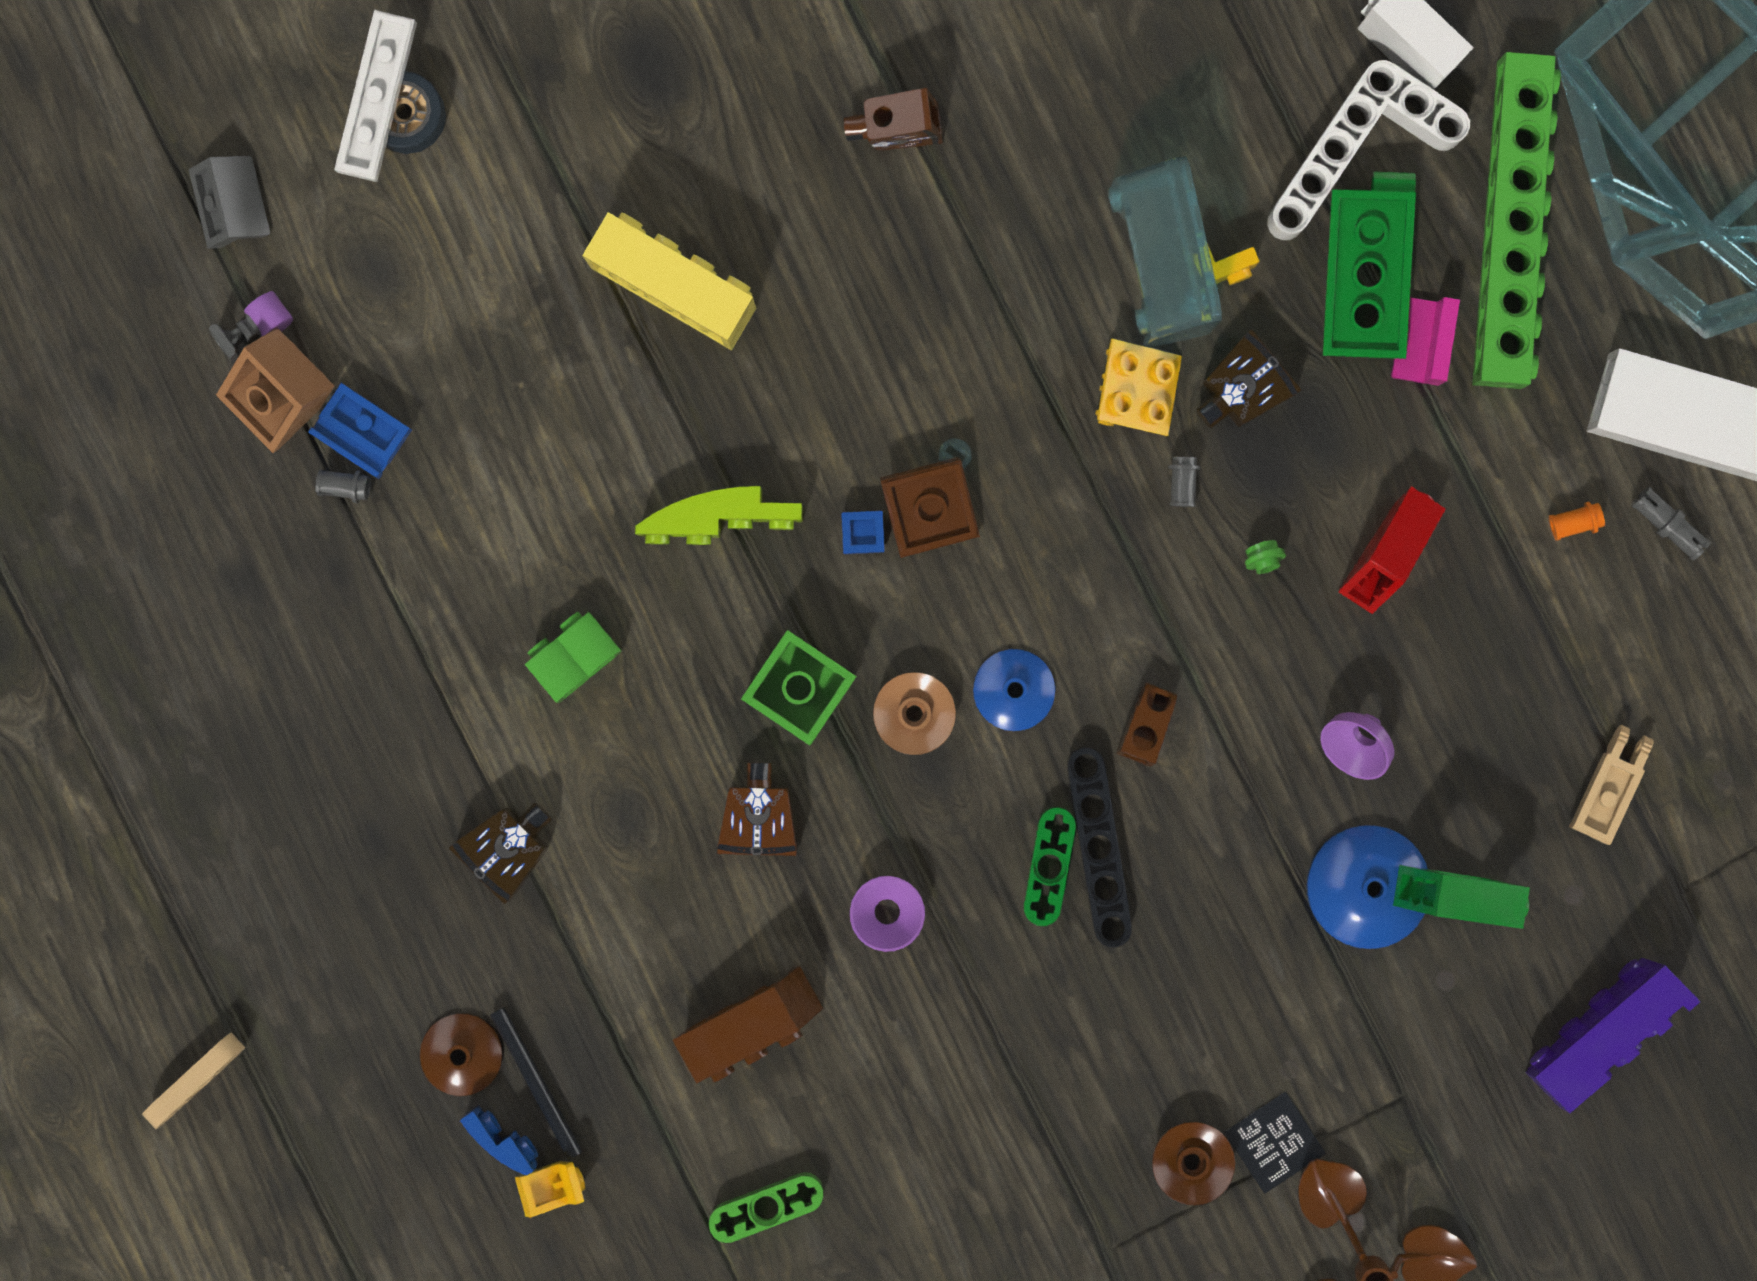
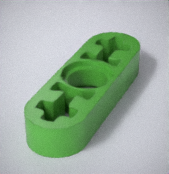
M803 1172L717 1205L711 1213L709 1219L710 1232L718 1241L731 1243L816 1210L823 1200L824 1189L822 1182L814 1174ZM804 1182L807 1188L815 1187L816 1191L812 1193L811 1202L805 1203L803 1198L791 1200L790 1206L793 1210L785 1211V1200L778 1190L785 1188L786 1197L798 1192L799 1183ZM769 1196L776 1200L779 1209L774 1217L764 1219L757 1215L754 1204L759 1198ZM747 1203L748 1216L754 1225L747 1226V1219L745 1218L735 1223L733 1232H728L726 1227L719 1228L717 1226L722 1218L721 1213L727 1212L730 1217H736L743 1214V1209L740 1205Z

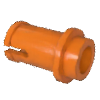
M1588 501L1584 503L1582 508L1557 515H1549V524L1553 537L1557 541L1561 540V538L1589 530L1592 533H1597L1598 528L1605 526V519L1600 504H1591Z

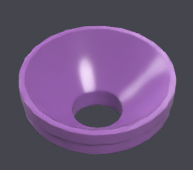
M1355 712L1340 713L1334 716L1321 732L1320 741L1326 756L1338 769L1355 778L1369 780L1381 777L1386 773L1394 758V747L1388 732L1381 725L1380 720L1372 715ZM1358 726L1368 731L1376 739L1373 740L1363 736Z
M879 876L869 880L857 890L851 902L850 922L853 931L865 945L874 950L883 952L896 951L908 946L917 938L924 924L925 907L920 894L909 882L899 877ZM886 899L894 901L900 909L898 919L890 924L881 923L875 916L876 905Z

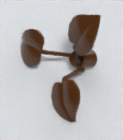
M1320 1158L1311 1160L1303 1170L1298 1185V1199L1301 1210L1309 1222L1318 1228H1328L1338 1220L1341 1221L1360 1259L1355 1267L1357 1281H1394L1398 1277L1397 1271L1401 1263V1273L1405 1281H1457L1464 1274L1477 1268V1262L1466 1244L1451 1231L1437 1225H1421L1409 1230L1404 1235L1402 1241L1405 1254L1396 1255L1391 1267L1388 1268L1382 1258L1366 1255L1347 1218L1349 1215L1358 1213L1366 1201L1367 1189L1361 1175L1347 1164ZM1325 1278V1279H1320V1280H1318V1281H1337V1280H1335V1279H1330V1278Z

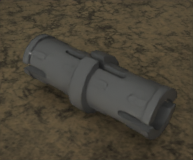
M1650 486L1638 495L1639 500L1635 499L1632 502L1631 506L1658 528L1656 533L1661 538L1668 537L1692 561L1703 554V547L1706 549L1711 544L1709 539H1706L1684 519L1686 514L1682 510H1674Z

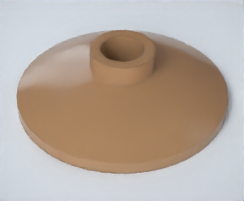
M912 672L899 675L884 685L876 698L873 717L878 734L888 746L904 754L920 755L937 749L947 740L955 724L956 709L952 695L943 683L930 675ZM913 705L920 707L922 710V717L916 722L910 721L906 716L907 709Z

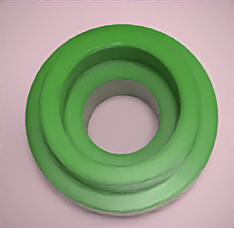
M1276 540L1264 541L1249 547L1245 551L1247 555L1245 565L1248 570L1256 569L1257 574L1268 573L1281 566L1279 561L1283 560L1286 554L1283 548H1279Z

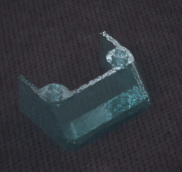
M1181 156L1168 159L1115 178L1111 187L1108 188L1109 201L1112 212H1120L1122 219L1126 220L1143 297L1141 300L1142 309L1135 310V317L1140 335L1147 334L1143 340L1144 347L1150 348L1208 335L1222 320V312L1187 157Z

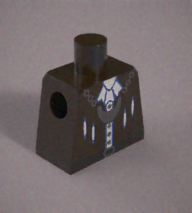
M1251 329L1239 340L1203 382V385L1212 397L1198 407L1196 412L1209 428H1213L1226 416H1229L1240 427L1290 399L1301 391V388Z
M536 802L520 817L507 807L452 844L449 849L503 904H506L516 895L547 851V845L537 834L552 820V817Z

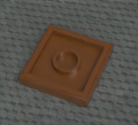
M960 457L880 477L900 558L980 537Z

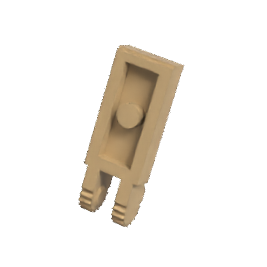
M1619 725L1607 746V752L1603 753L1569 826L1606 845H1610L1616 835L1645 772L1643 767L1654 743L1653 739L1644 735L1637 742L1631 755L1630 763L1619 759L1630 733V729L1623 725Z

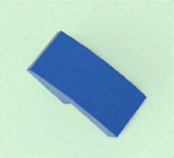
M478 1105L460 1119L462 1125L475 1141L502 1164L526 1176L537 1167L538 1163L535 1158L538 1157V1153L530 1139L525 1135L520 1137L516 1130L501 1139L498 1134L502 1131L501 1126L489 1110L484 1112L480 1105Z

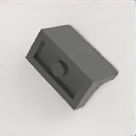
M209 157L189 169L207 249L223 248L237 239L261 238L270 234L252 157Z

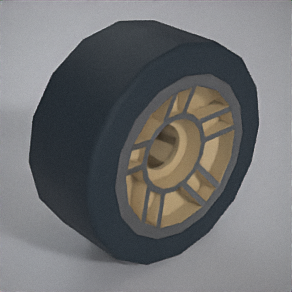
M408 71L404 73L386 145L391 151L403 154L421 152L433 145L443 132L446 119L444 102L432 83L417 73ZM405 104H408L412 109L411 116L408 119H400L396 113H400L405 109Z

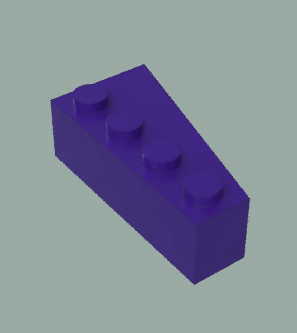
M1641 958L1639 961L1634 959L1627 963L1618 973L1620 979L1609 990L1604 988L1592 997L1588 1003L1591 1008L1580 1019L1574 1017L1569 1020L1559 1031L1561 1037L1550 1048L1544 1046L1538 1050L1530 1059L1532 1066L1526 1071V1074L1561 1109L1568 1113L1575 1110L1611 1079L1612 1073L1609 1069L1614 1064L1617 1067L1629 1064L1640 1054L1641 1041L1645 1038H1651L1656 1034L1659 1036L1663 1035L1673 1026V1023L1670 1021L1671 1017L1682 1006L1690 1012L1701 1002L1665 965L1645 958Z

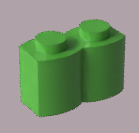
M576 612L560 625L559 628L563 633L551 643L545 638L527 653L531 659L525 666L556 703L563 701L622 652L590 612L583 617L579 612Z

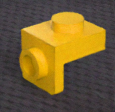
M1206 240L1197 243L1194 248L1196 255L1191 256L1199 279L1206 278L1208 286L1224 280H1228L1229 285L1246 280L1253 276L1251 269L1255 268L1260 262L1254 247L1215 262Z
M558 1161L535 1169L527 1176L521 1174L515 1177L526 1217L531 1218L567 1204L577 1205L584 1202L582 1191L585 1190L584 1178L579 1168L575 1167L573 1162Z

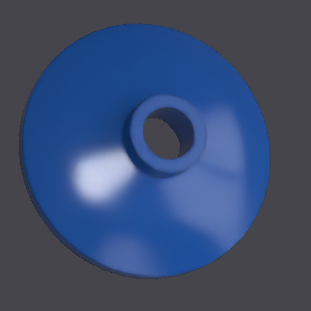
M1009 649L994 654L982 664L974 680L973 695L979 712L989 723L1003 730L1021 731L1037 725L1047 716L1055 698V683L1050 669L1038 656L1024 650ZM1012 682H1018L1023 688V693L1018 698H1012L1008 695L1007 688Z

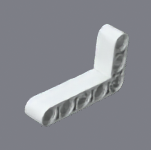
M1379 60L1372 63L1360 77L1271 210L1267 218V226L1270 233L1280 240H1291L1302 232L1381 114L1431 147L1440 151H1447L1454 148L1468 134L1470 119L1467 113L1394 63L1387 60ZM1370 76H1383L1387 80L1388 90H1375L1370 83ZM1413 97L1417 99L1422 105V113H1410L1405 107V98ZM1351 108L1361 110L1366 118L1365 125L1357 126L1352 124L1348 119L1347 111ZM1440 120H1448L1454 124L1456 128L1455 137H1447L1441 133L1439 129ZM1325 143H1337L1343 150V158L1340 160L1329 158L1325 152ZM1302 177H1315L1321 185L1320 193L1311 194L1306 192L1302 186ZM1281 210L1293 211L1298 218L1297 227L1287 228L1283 226L1279 220V212Z

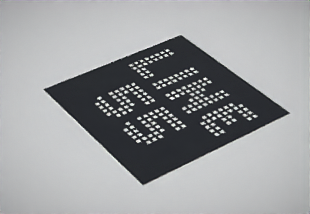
M1286 1091L1224 1132L1264 1194L1305 1168L1311 1160L1326 1154Z

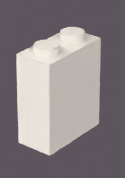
M1369 0L1368 4L1360 12L1365 16V19L1357 29L1395 65L1433 90L1473 49L1424 0Z

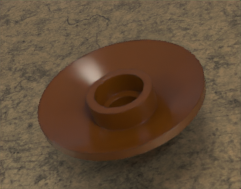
M467 1013L448 1015L437 1021L425 1034L420 1048V1062L427 1079L440 1091L454 1096H468L485 1089L497 1076L503 1059L502 1044L495 1029L484 1019ZM460 1049L465 1052V1063L458 1064L453 1061L452 1053L454 1050Z
M1185 1122L1170 1128L1161 1136L1153 1152L1152 1169L1157 1184L1168 1197L1186 1205H1202L1215 1200L1228 1188L1235 1171V1157L1229 1141L1219 1130L1202 1122ZM1189 1154L1199 1156V1163L1193 1168L1186 1167L1184 1164V1160Z

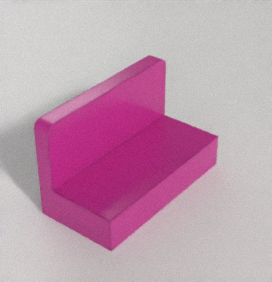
M1410 297L1406 359L1393 358L1392 378L1437 386L1447 382L1459 311V299L1443 297L1436 302Z

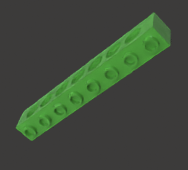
M1506 52L1497 61L1472 385L1522 389L1531 385V379H1536L1538 373L1539 358L1538 355L1533 354L1534 338H1539L1542 327L1541 314H1536L1537 298L1542 297L1545 287L1544 273H1539L1540 257L1546 255L1548 247V234L1542 231L1543 217L1548 216L1551 206V193L1546 191L1547 175H1551L1554 166V151L1549 150L1550 135L1555 133L1557 126V110H1552L1553 94H1557L1561 77L1560 70L1555 69L1556 56ZM1520 91H1526L1533 95L1535 108H1526L1521 104L1519 100ZM1517 132H1525L1531 137V149H1523L1517 144ZM1514 172H1520L1527 176L1529 180L1528 190H1520L1514 185L1512 179ZM1511 213H1519L1524 217L1526 221L1525 231H1517L1511 226L1509 221ZM1508 253L1517 254L1522 259L1523 269L1521 272H1514L1507 266L1506 257ZM1505 294H1512L1518 298L1520 302L1518 313H1511L1506 310L1503 304ZM1503 334L1510 335L1515 339L1517 350L1514 355L1507 354L1502 350L1500 339Z

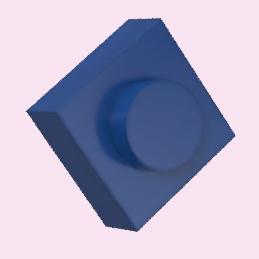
M883 511L842 513L844 555L885 552Z

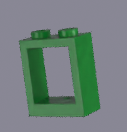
M1399 865L1393 906L1437 917L1523 929L1525 917L1529 911L1528 896L1530 887L1483 877Z

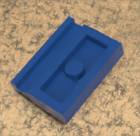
M341 383L319 415L318 421L313 428L311 427L308 433L374 477L380 479L383 475L382 472L388 463H391L412 429Z

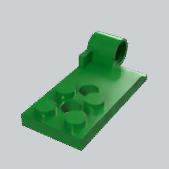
M1373 171L1371 191L1332 189L1322 356L1406 359L1416 202L1415 173ZM1365 262L1376 264L1381 272L1380 280L1371 287L1362 285L1357 279V270ZM1366 303L1373 305L1378 311V320L1370 328L1360 327L1354 318L1356 309Z

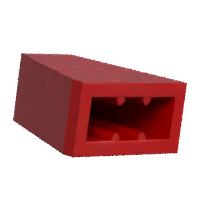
M1411 486L1393 505L1338 592L1373 614L1406 582L1446 508L1436 503L1430 495L1419 492Z

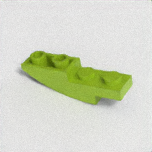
M761 486L720 489L691 496L653 513L635 526V534L645 536V544H670V537H686V544L711 545V537L721 538V521H728V529H752L753 522H769V529L793 530L794 522L803 521L802 503H762Z

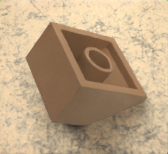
M277 327L244 347L216 396L274 453L320 410L335 386Z

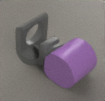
M274 291L267 292L252 301L244 310L246 318L235 323L236 329L231 331L222 330L218 324H213L209 327L211 336L233 365L244 347L254 342L256 337H262L277 327L282 332L293 321V317Z

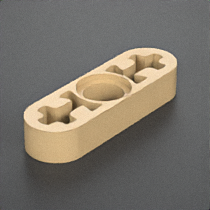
M232 1032L226 1035L155 1100L142 1115L155 1129H158L245 1049V1046Z

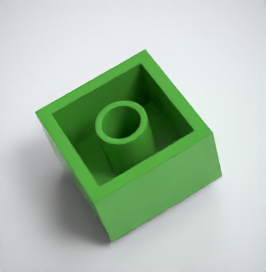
M787 630L741 700L808 745H811L857 676Z

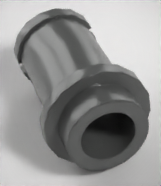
M1172 457V465H1168V469H1172L1170 506L1196 507L1197 470H1201V466L1197 465V457Z
M320 469L316 478L317 496L326 495L350 498L353 503H359L360 500L368 499L371 479L370 476L363 475L362 471L349 474Z

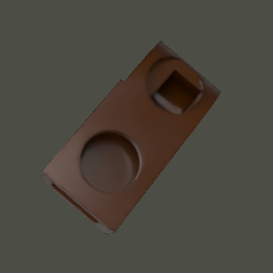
M1146 682L1139 695L1133 715L1131 714L1116 754L1149 767L1155 765L1176 704L1177 694Z

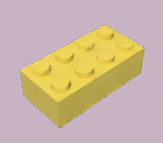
M608 212L582 255L590 268L732 351L756 310L753 294L749 292L751 288L733 276L729 275L726 281L718 277L717 273L713 271L715 267L697 255L693 254L690 260L682 256V253L678 250L679 246L665 236L657 233L653 239L646 235V231L642 229L643 225L629 215L621 212L617 218Z

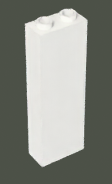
M1620 348L1608 354L1586 432L1757 481V388Z

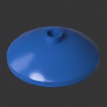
M1362 825L1351 827L1335 834L1318 850L1308 871L1307 897L1314 917L1328 934L1342 943L1353 947L1376 949L1399 942L1418 926L1425 913L1393 906L1399 865L1428 869L1423 856L1407 838L1388 828ZM1377 881L1380 884L1381 890L1378 895L1371 897L1367 892V887L1371 882Z

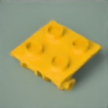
M1111 339L1109 349L1106 350L1108 358L1105 373L1101 377L1104 381L1103 386H1100L1099 389L1102 391L1099 410L1095 412L1098 424L1114 426L1116 424L1168 436L1182 356Z

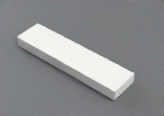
M374 10L334 169L337 173L374 182L378 181L417 25L415 19Z

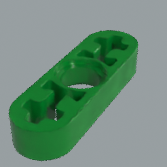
M1052 807L1045 810L1038 819L1023 901V911L1027 919L1037 926H1048L1054 923L1060 915L1076 823L1071 813L1060 807ZM1055 814L1062 815V822L1068 824L1067 831H1060L1058 834L1057 844H1066L1063 853L1051 847L1040 849L1042 840L1048 843L1051 841L1052 832L1050 829L1045 828V823L1047 820L1053 821ZM1048 854L1055 855L1061 862V870L1053 878L1042 877L1037 869L1038 861ZM1035 880L1048 886L1058 884L1057 893L1048 890L1047 902L1053 905V911L1045 912L1043 918H1037L1036 910L1030 908L1031 903L1039 902L1041 896V888L1033 889Z

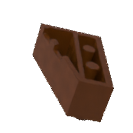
M800 966L789 971L781 980L769 986L764 985L754 991V994L733 1005L726 1006L687 1028L673 1039L696 1084L711 1077L713 1083L733 1073L735 1071L733 1065L744 1059L746 1064L750 1065L769 1053L766 1047L778 1042L782 1048L803 1036L800 1029L824 1008Z

